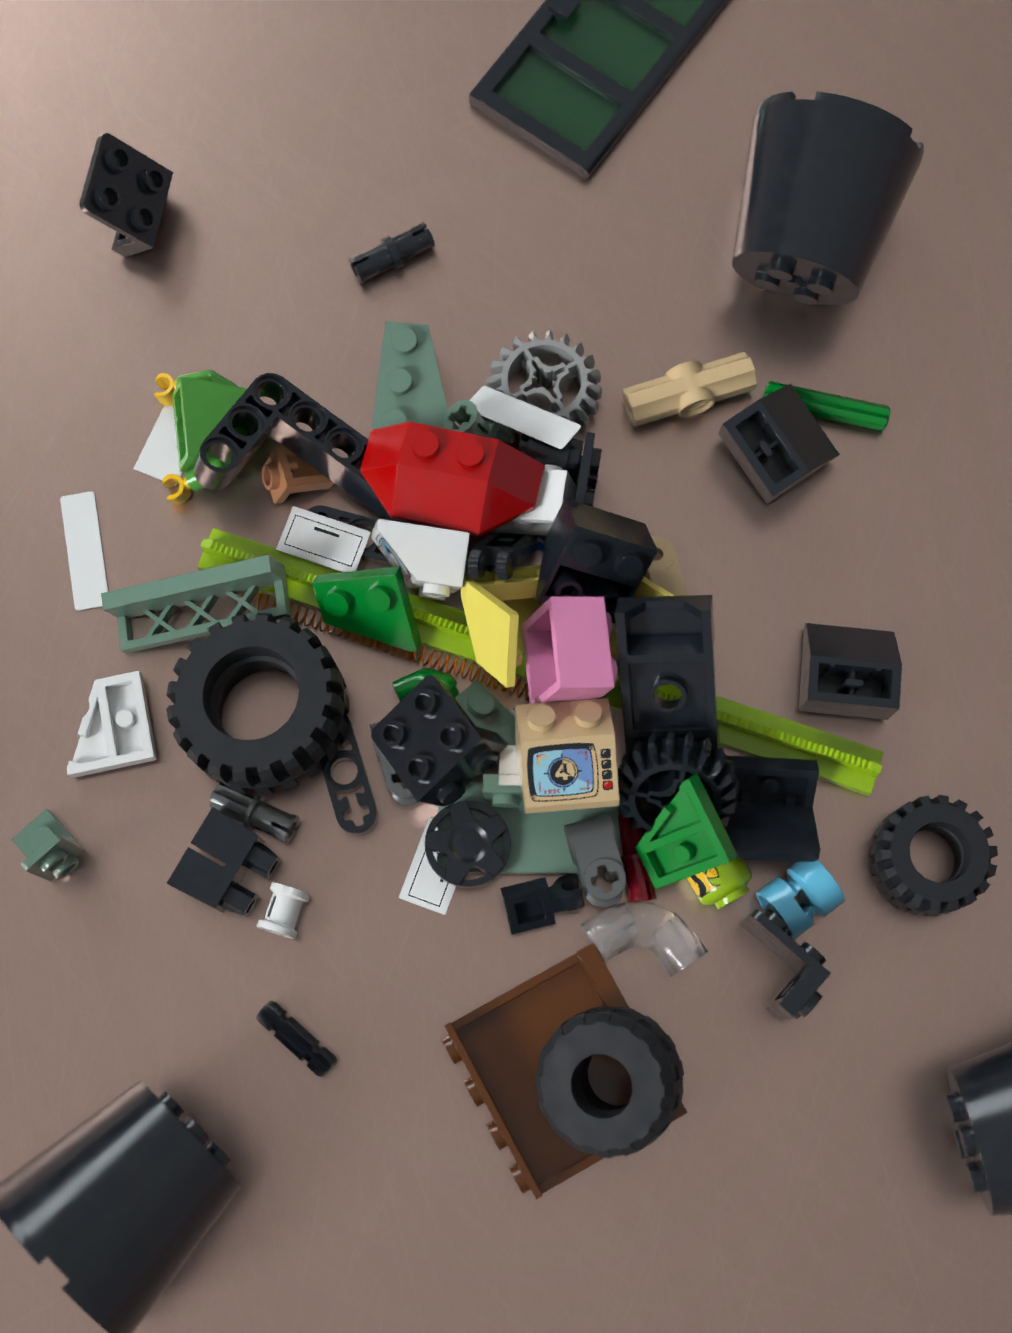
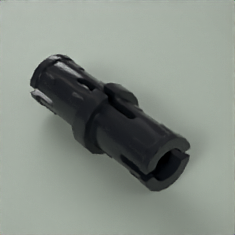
M421 222L393 238L388 235L380 239L381 244L348 259L354 275L358 276L357 280L359 283L362 284L373 276L392 267L396 270L403 266V261L435 247L429 228L426 229L427 225Z

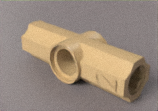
M742 352L703 365L699 361L684 362L671 368L663 377L624 388L622 395L629 420L636 427L678 414L680 417L698 415L711 408L717 401L755 390L757 381L751 358L747 356L746 352Z

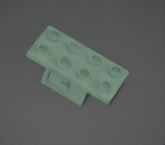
M483 774V782H470L465 786L466 791L464 795L456 801L483 803L494 809L505 821L510 833L511 849L508 861L500 874L578 875L576 865L572 861L568 848L564 825L608 813L615 829L620 854V829L618 821L620 811L618 806L525 814L521 786L499 785V775L520 774ZM438 806V812L445 807ZM471 810L477 821L490 818L482 812ZM450 815L446 816L439 823L438 830H445L450 827ZM502 835L493 843V849L500 858L503 852ZM437 853V863L446 871L447 857ZM473 868V869H471V871H470L469 873H485V872H483V871H481V870H479V869H477V868Z

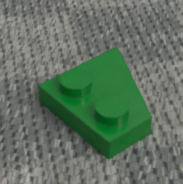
M400 566L317 575L312 582L324 623L410 652L418 650L422 642Z
M698 773L683 781L674 799L669 805L664 807L656 818L655 825L645 833L635 847L655 889L726 864L738 856Z

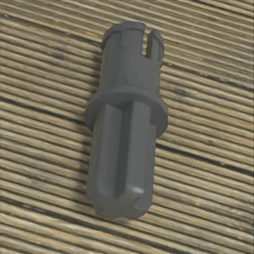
M218 784L209 798V806L211 808L214 807L223 814L243 822V826L249 830L254 827L281 839L285 843H288L296 832L290 829L291 826L298 827L299 816L291 815L265 803L264 797L258 795L253 798L247 794L233 791L226 785L221 786Z

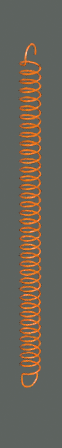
M262 592L259 593L258 598L254 597V600H257V609L259 611L263 610L264 608L265 610L267 609V603L270 598L269 594L267 595L265 604L261 609H259V601L262 596ZM275 597V600H274V603H273L272 608H275V605H276V597ZM293 602L290 604V610L292 609ZM301 605L298 606L297 612L292 619L294 620L296 618L298 624H301L304 620V626L308 627L311 624L313 630L319 626L320 631L324 632L327 628V632L329 635H331L335 631L336 637L341 636V634L343 633L344 640H347L351 635L352 643L355 642L359 637L360 645H363L366 641L367 647L370 648L374 644L375 650H379L382 646L383 653H386L390 648V654L392 656L398 650V657L402 658L406 653L407 661H409L414 655L415 664L418 663L422 657V665L425 666L430 660L431 669L434 668L438 662L437 668L438 671H441L446 664V673H450L453 669V675L457 676L461 671L462 679H465L470 671V682H472L476 676L477 680L479 681L481 672L480 665L474 677L471 679L474 664L473 662H471L468 671L463 677L466 662L465 659L463 660L456 674L455 671L458 657L455 658L451 668L449 669V671H447L450 655H447L444 664L440 668V660L442 655V652H440L434 665L432 666V658L434 653V649H432L427 661L424 663L426 646L423 648L420 657L416 661L417 651H413L408 659L407 650H404L403 654L400 656L401 648L397 647L394 653L392 654V645H389L387 649L384 651L385 643L381 642L379 647L376 648L377 640L373 639L372 643L369 645V638L365 637L364 641L361 643V635L358 634L355 640L353 641V632H350L348 636L345 638V630L342 629L340 634L337 635L338 627H334L333 630L329 633V624H326L325 628L322 630V615L318 624L314 628V617L316 614V610H314L310 622L306 625V616L309 610L308 607L306 608L305 614L300 622H298V614ZM485 671L480 683H482V681L485 678V686L488 687L494 679L493 688L494 690L497 689L500 685V682H498L497 686L495 687L496 678L492 676L491 680L487 684L489 673ZM519 678L512 692L511 687H509V694L512 695L517 688V697L519 698L526 688L525 699L528 700V683L526 681L519 695L521 678ZM501 684V691L505 692L507 688L505 687L503 690V684Z

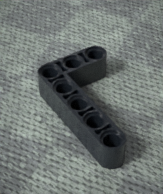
M275 373L261 374L252 382L203 441L194 465L196 480L203 487L210 490L223 489L234 480L265 440L271 436L383 519L416 524L392 519L362 476L360 469L368 439L284 377ZM260 397H269L276 402V404H266L260 399ZM296 423L307 424L312 431H304ZM243 427L252 435L243 436L237 433L234 428ZM332 449H340L344 451L348 457H339L332 451ZM218 458L226 464V467H215L207 459Z

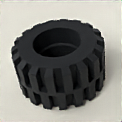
M929 795L919 797L912 802L909 801L889 814L883 820V825L876 829L873 836L876 839V843L870 847L869 857H875V864L870 866L872 876L879 875L882 883L877 885L882 894L888 891L893 896L890 902L895 906L900 907L904 905L908 907V913L914 915L926 913V916L947 914L978 900L976 897L985 893L990 886L987 879L995 876L997 866L991 864V859L998 856L997 846H989L987 839L994 836L990 826L985 829L981 828L978 822L984 817L977 810L969 814L965 811L968 804L959 799L954 803H950L949 796L938 795L930 799ZM930 831L936 833L950 845L954 855V869L947 881L942 883L931 881L922 876L914 867L910 856V845L913 836L917 832Z

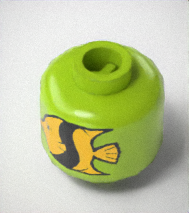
M734 858L726 864L685 879L702 905L711 906L715 904L719 910L750 891L746 885L752 879V872L744 859Z

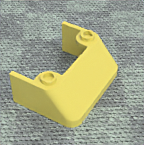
M541 565L514 567L512 578L509 580L498 579L496 573L485 570V575L481 578H469L468 572L464 573L460 595L476 662L506 688L515 687L516 667L522 664V653H524L522 624L544 604L536 599ZM644 577L633 597L675 595ZM612 623V634L609 639L611 657L618 660L616 624Z

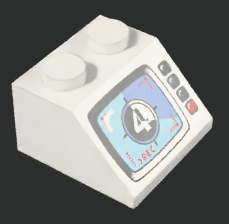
M384 519L377 520L372 531V540L393 567H401L405 584L408 588L418 589V597L443 601L445 597H449L450 594H454L462 588L470 533Z

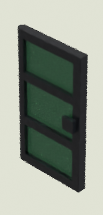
M545 0L470 92L469 103L584 178H589L728 0Z

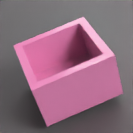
M551 596L522 624L530 704L599 699L614 688L617 679V663L610 653L609 639L612 634V619L610 614L606 612L604 597Z

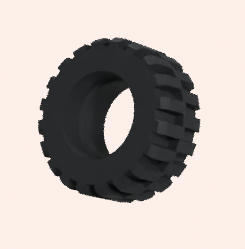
M257 613L256 620L250 621L246 614L231 617V625L222 627L220 622L207 628L210 635L203 641L196 637L187 646L191 651L189 657L186 660L183 658L178 659L173 671L179 677L177 681H170L168 683L166 695L174 703V705H169L166 709L168 722L175 728L173 736L178 745L187 753V756L213 781L221 786L227 784L233 791L247 794L250 788L255 789L259 795L274 794V786L282 785L288 791L299 786L296 778L307 773L310 779L322 771L317 763L323 756L331 761L338 751L334 741L336 737L344 738L348 724L343 716L344 713L350 712L349 698L344 691L347 686L326 646L322 645L318 636L310 629L305 628L301 630L297 621L284 616L280 618L278 623L272 613ZM264 670H277L290 674L297 682L299 695L291 717L281 728L266 737L254 740L232 738L225 732L221 722L223 704L228 693L240 680L250 674Z

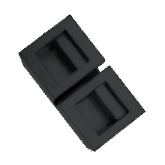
M212 807L191 843L198 849L224 862L225 866L217 864L188 847L166 884L222 913L226 909L232 913L247 917L255 905L258 895L241 886V881L249 869L269 879L281 859L264 845L265 841L259 835Z

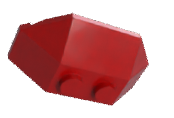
M405 422L371 430L360 472L392 519L470 533L469 535L480 537L512 521L521 514L525 515L535 510L545 465L499 439L414 422Z

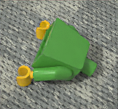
M213 370L179 375L175 381L167 373L158 374L155 379L159 388H168L164 392L154 393V397L163 406H173L180 472H186V477L184 478L176 474H168L162 481V485L167 488L180 484L179 491L166 498L177 505L187 502L191 496V489L199 491L205 488L196 480L194 475V465L199 449L206 437L247 390V388L237 387L234 382ZM243 427L234 428L237 433L243 436L252 435ZM218 458L207 459L215 467H226V464Z

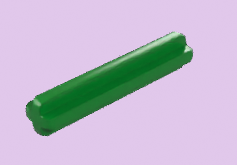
M773 381L768 382L763 397L787 386V384ZM793 386L814 417L876 430H884L888 425L890 407L887 405Z

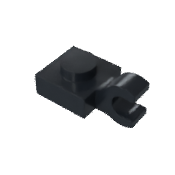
M577 874L561 876L550 887H548L546 878L543 877L500 888L511 935L556 924L554 913L565 910H577L585 906L582 888H579Z

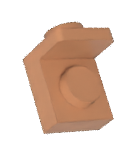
M285 446L276 447L262 468L263 484L267 490H270L274 504L284 503L290 493L330 489L334 482Z

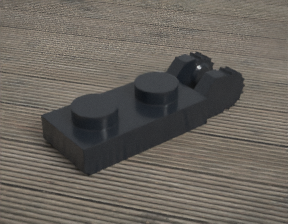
M491 533L473 546L472 551L469 553L467 566L469 578L483 577L487 565V571L496 573L498 579L509 580L512 578L514 566L518 567L537 551V535Z

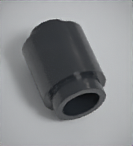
M522 433L518 451L544 465H556L563 470H567L569 474L577 475L584 441L574 439L573 436L563 449H559Z

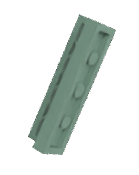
M269 554L101 593L103 611L117 617L120 650L126 654L210 635L207 628L220 622L222 627L231 625V617L243 614L246 609L252 611V613L246 614L250 621L256 620L257 613H272L275 620L284 616L291 617L285 567ZM274 586L277 607L259 611L250 604L261 588ZM246 592L242 598L236 595L239 593ZM230 596L239 602L226 619L217 620L209 614L221 597ZM204 602L201 607L195 603ZM188 605L197 611L186 628L176 629L168 623L178 607ZM163 611L160 616L155 614L156 612ZM148 615L156 621L145 637L133 639L131 618ZM205 618L208 619L209 621H211V622L202 624V622L204 621ZM164 627L169 630L168 632L161 633Z

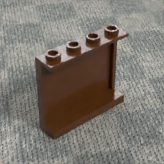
M594 943L580 949L576 954L456 1021L444 1025L449 1035L441 1040L454 1064L463 1060L471 1075V1078L464 1081L469 1094L477 1107L484 1103L488 1107L494 1120L486 1125L499 1150L507 1146L509 1147L517 1162L509 1167L522 1194L531 1190L536 1200L542 1197V1194L604 1159L603 1157H597L586 1152L582 1153L571 1147L561 1137L559 1138L552 1130L545 1115L542 1114L538 1103L537 1088L535 1087V1072H537L538 1058L541 1050L552 1036L551 1034L562 1023L580 1012L595 1007L609 1005V1007L624 1006L629 1008ZM605 1054L594 1055L588 1068L589 1083L594 1093L603 1102L611 1105H628L633 1091L632 1079L626 1067L616 1058ZM682 1102L673 1121L688 1113Z

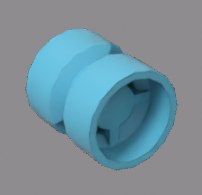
M818 860L814 862H796L786 870L787 879L784 880L776 877L756 892L757 899L764 911H772L789 926L786 934L793 940L814 925L813 917L815 915L825 917L845 902V897L837 882ZM794 896H797L802 902L800 905L795 901Z

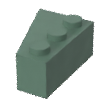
M385 321L372 430L405 422H414L445 429L442 422L448 408L429 326Z

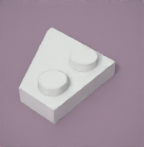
M134 671L96 679L88 699L90 704L89 710L82 718L78 731L80 739L73 761H69L67 765V775L71 778L157 760L143 674L140 671Z

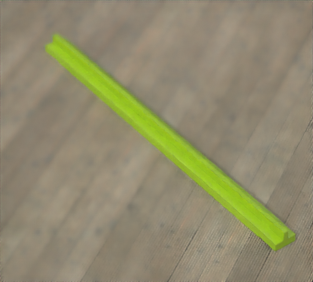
M216 528L212 529L208 539L203 538L200 545L203 553L197 566L198 570H204L269 554L285 567L289 602L319 612L320 609L312 582L317 575L342 573L341 571L276 550L274 547ZM274 586L259 590V592L276 597ZM408 592L422 642L420 646H426L428 649H434V651L442 652L446 655L449 654L452 657H458L461 660L465 659L467 662L479 665L476 662L465 612ZM522 653V664L516 667L515 678H521L523 681H527L525 653ZM616 662L617 679L614 688L601 698H608L610 710L623 714L619 663ZM669 684L662 685L656 689L658 696L668 701L676 700L682 695L677 687ZM716 695L720 747L750 757L817 760L819 767L818 780L865 796L871 795L876 777L880 775L883 765H880L883 751Z

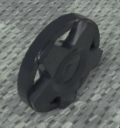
M475 801L456 802L443 808L430 822L425 836L426 857L433 871L445 882L463 888L478 887L497 877L505 867L511 849L510 833L503 818L491 807ZM471 810L482 812L490 818L477 821ZM450 815V827L445 830L435 831L439 823L446 816ZM502 835L503 852L500 858L493 849V843ZM433 852L447 857L446 871L439 866ZM473 868L487 873L476 879H465Z

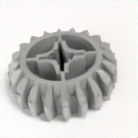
M550 329L546 332L545 339L538 340L537 335L532 330L529 333L528 343H524L516 336L513 340V350L502 346V349L499 351L501 360L492 361L490 371L493 375L488 376L486 379L487 387L577 423L583 429H586L589 425L588 415H595L597 413L598 404L596 400L601 399L602 388L597 385L601 381V372L592 369L595 366L593 355L583 356L584 346L582 342L569 347L570 337H568L567 333L561 337L560 341L553 340V332ZM543 363L555 364L556 366H548ZM524 368L526 371V382L519 386L518 392L511 395L509 390L510 383L514 376ZM576 381L579 393L575 400L565 408L562 404V393L568 390L569 384ZM518 431V439L520 440L522 433Z

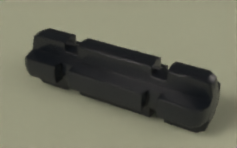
M269 1001L256 1016L257 1021L268 1031L273 1030L276 1032L274 1037L300 1061L305 1059L308 1062L306 1066L319 1077L325 1076L335 1065L336 1057L325 1046L320 1048L317 1045L319 1041L293 1017L290 1016L288 1018L285 1016L287 1012L277 1002Z

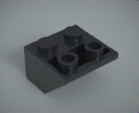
M791 384L760 398L724 422L718 433L766 504L840 455Z
M565 498L546 535L536 591L537 601L545 603L551 596L604 597L606 612L610 614L612 623L616 624L615 610L618 598L634 596L658 552L646 524Z
M805 623L799 711L888 720L900 709L902 662L894 632Z

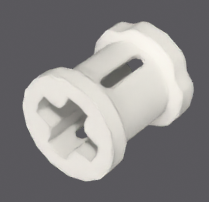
M272 882L270 890L273 894L264 919L259 920L256 927L283 937L296 939L298 932L294 928L302 905L309 901L310 895L296 888Z

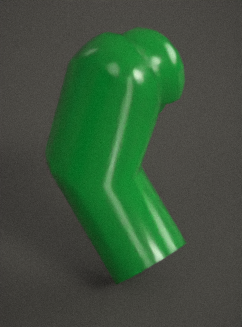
M422 668L391 683L399 701H401L428 675L438 677L454 698L459 695V691L455 687L457 681L451 674L431 668Z

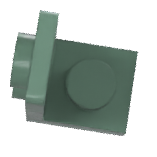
M45 809L11 839L27 857L21 863V866L27 872L50 882L55 877L59 880L70 874L79 864L77 858L85 852L78 841L48 809Z

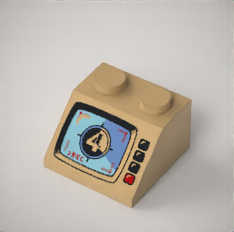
M608 698L515 705V744L525 814L619 806L615 732Z

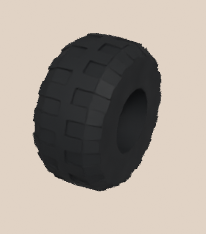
M608 1005L591 1008L574 1015L551 1034L552 1036L543 1046L538 1058L537 1072H535V1087L537 1088L538 1103L542 1114L545 1115L552 1130L559 1138L561 1137L571 1147L582 1153L586 1152L597 1157L612 1158L638 1152L653 1143L666 1131L675 1118L678 1107L682 1102L684 1070L682 1060H680L675 1048L676 1045L656 1021L649 1016L635 1011V1009L624 1006L609 1007ZM594 1055H608L616 1058L626 1067L632 1079L633 1091L628 1105H611L603 1102L594 1093L588 1077L589 1064Z

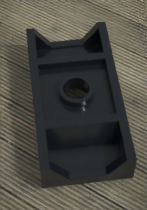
M712 595L619 597L615 610L626 751L633 750L637 739L648 743L649 737H651L653 732L661 739H666L671 729L677 738H685L691 730L694 741L700 742L709 737L712 743L711 750L720 748ZM669 684L677 687L682 695L676 700L668 701L660 698L656 693V689L662 685Z

